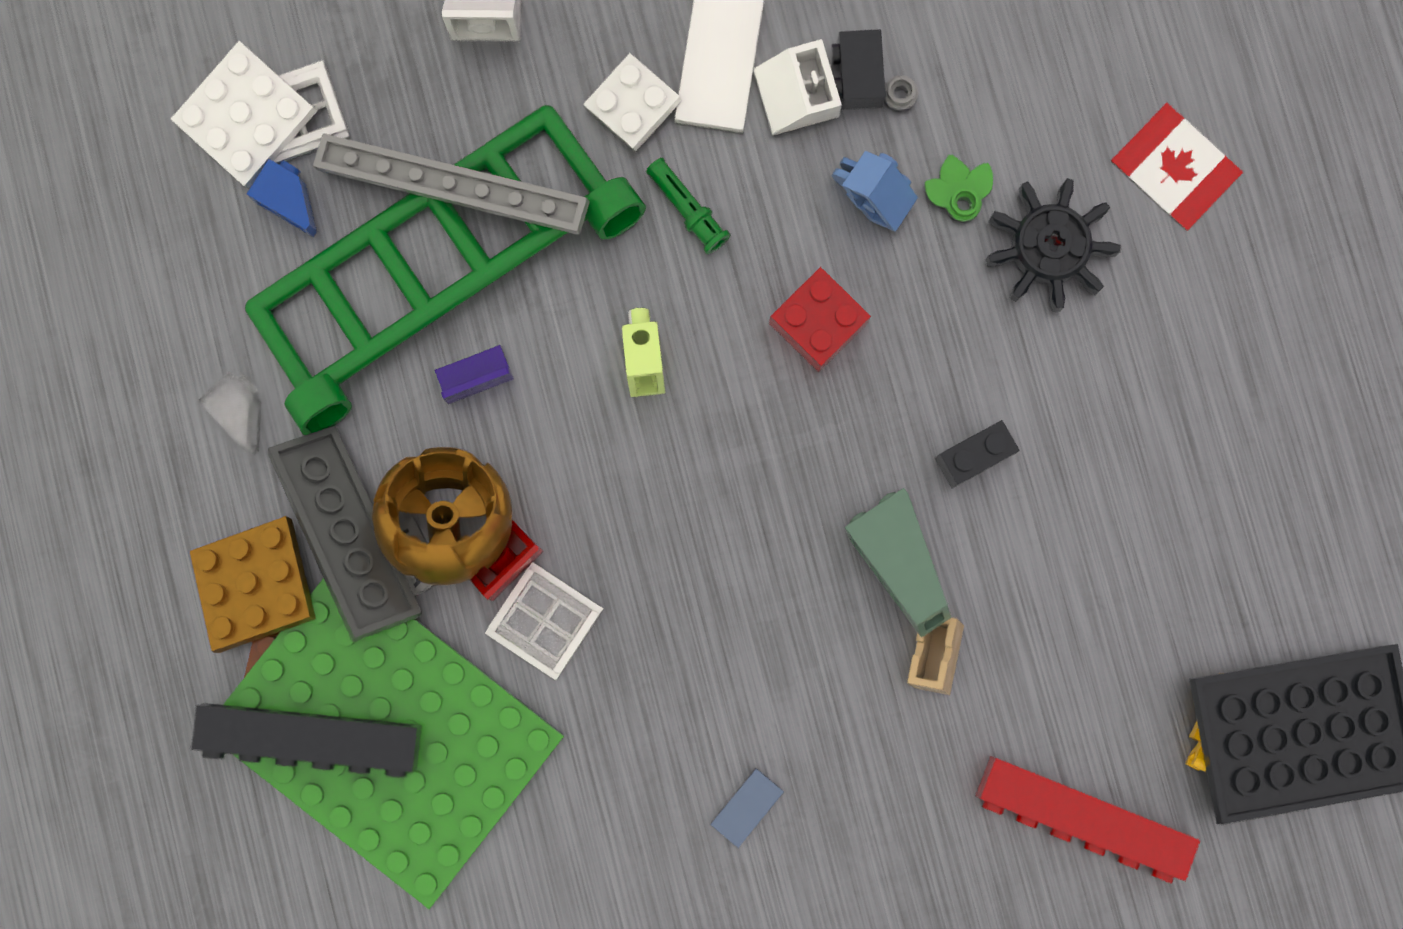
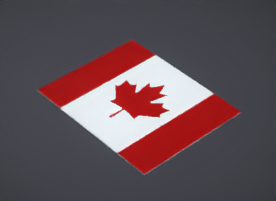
M1167 102L1111 160L1187 231L1243 173L1240 168Z

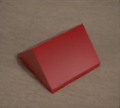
M512 520L509 540L499 558L490 568L487 569L485 566L480 568L469 580L487 600L494 601L544 551Z

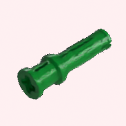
M661 157L648 166L646 169L647 175L653 179L668 200L686 220L684 222L685 228L688 232L693 231L705 246L704 252L707 255L718 250L731 237L728 230L723 231L712 217L713 212L710 208L702 207L667 165L664 158Z

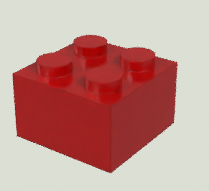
M820 267L770 316L769 324L819 373L868 324L871 315Z

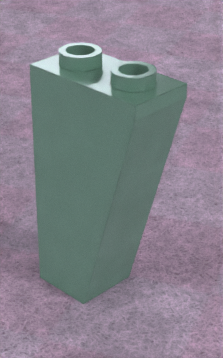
M905 488L897 493L887 494L880 500L879 505L868 512H861L854 516L850 523L845 526L850 542L920 637H924L951 618L950 611L909 494Z

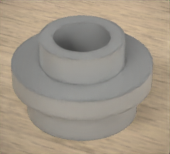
M899 75L892 77L885 84V102L894 110L902 111L909 109L917 100V85L907 76ZM902 89L905 91L906 97L898 99L895 97L894 91Z

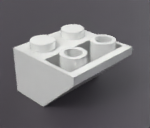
M822 39L788 48L753 69L772 136L839 117L842 104Z

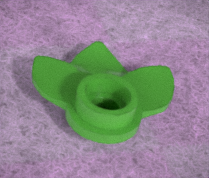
M950 154L941 167L940 179L926 180L925 191L927 197L934 205L947 208L949 215L953 219L967 222L973 220L979 214L982 206L981 200L991 192L993 173L989 163H983L970 172L969 168L961 160ZM959 200H966L970 207L968 210H961L957 202Z

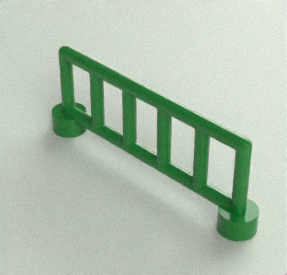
M550 105L541 106L453 164L480 172L487 168L492 175L521 181L504 156L545 130L589 192L584 196L590 201L584 222L586 220L589 222L600 239H612L626 232L640 220L646 210V205L626 178L617 177L609 181L605 180L560 115ZM410 193L249 299L245 305L247 315L295 388L287 396L284 405L301 433L308 435L335 426L347 416L352 404L340 387L341 383L568 232L524 222L531 232L489 259L452 203ZM427 207L433 212L472 270L432 298L388 235L389 232ZM369 245L413 309L373 337H371L329 273ZM310 284L313 285L354 348V350L315 376L311 375L271 313V310Z

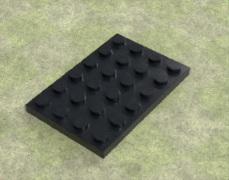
M1398 644L1189 679L1216 824H1229L1403 792V667Z

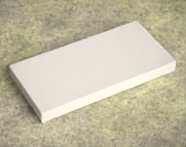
M694 0L679 89V96L682 101L676 108L675 123L743 133L764 0Z

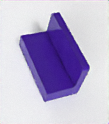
M501 345L434 370L442 389L441 395L448 404L514 379Z

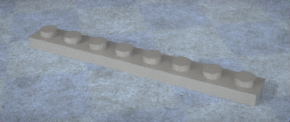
M324 133L313 167L319 171L577 235L581 233L590 202L586 197Z

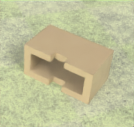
M950 618L922 638L917 633L915 655L912 657L907 681L909 685L916 689L950 695L964 625L957 618Z

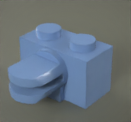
M865 151L858 162L843 157L839 164L842 169H835L832 174L833 179L847 191L846 195L865 214L868 220L896 232L918 199V196L910 187L911 181L897 169L898 163L887 154L880 153L877 156Z

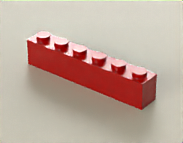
M992 756L989 758L975 795L984 800L982 807L1000 815L1003 814L1004 809L1017 813L1015 821L1035 829L1038 822L1051 827L1050 835L1069 843L1072 836L1084 840V849L1101 856L1105 855L1106 850L1119 855L1117 862L1138 870L1141 863L1153 868L1151 876L1171 884L1174 877L1186 882L1201 841Z

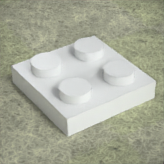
M629 53L583 105L636 152L679 105L682 99Z

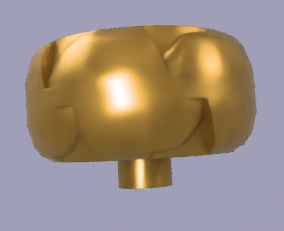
M436 447L425 449L420 456L406 457L400 460L385 474L374 497L372 520L376 541L381 552L399 572L404 575H415L419 581L425 584L452 585L471 579L483 566L487 569L490 568L499 558L511 534L512 507L509 491L492 465L487 463L484 466L472 453L462 449ZM450 488L462 490L453 503L438 501L431 504L425 497L427 491ZM400 512L426 514L429 544L420 542V539L414 535L408 537L401 531ZM486 515V522L481 529L470 537L468 535L461 537L459 517L471 518Z

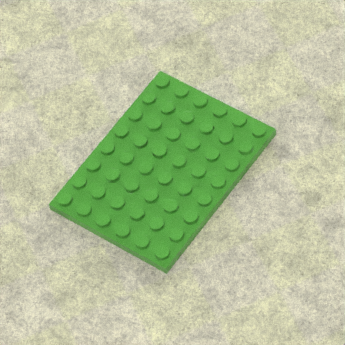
M323 578L310 594L316 619L281 631L223 705L422 725L417 769L413 772H407V777L386 776L385 769L371 768L369 774L348 772L349 766L334 764V770H320L312 768V762L298 761L297 766H281L275 764L276 758L261 757V762L243 763L417 901L430 909L559 744L564 735L417 619L352 642ZM232 754V755H234L236 758L239 759V755H238V754Z

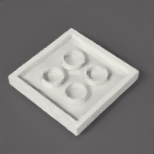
M238 41L174 114L171 120L243 186L249 189L268 159L274 161L317 110L243 43Z

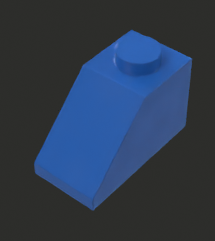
M268 159L247 192V195L256 204L314 237L317 229L306 184L298 176L300 171L284 160L279 165Z

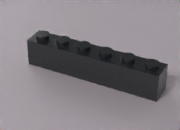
M203 703L196 705L191 750L202 751V757L212 759H224L225 753L238 754L239 761L258 763L261 762V757L276 758L275 764L281 766H297L298 761L312 762V768L320 770H334V764L349 766L348 772L369 774L371 768L385 769L386 776L407 777V772H413L417 769L422 725Z

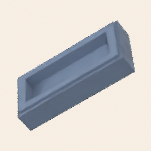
M756 768L710 825L739 848L784 791Z

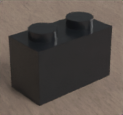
M881 29L840 31L837 44L831 45L832 65H838L839 77H835L834 81L841 98V110L883 107L886 93Z
M1001 420L935 457V460L953 489L1010 458L1020 450L1005 423Z

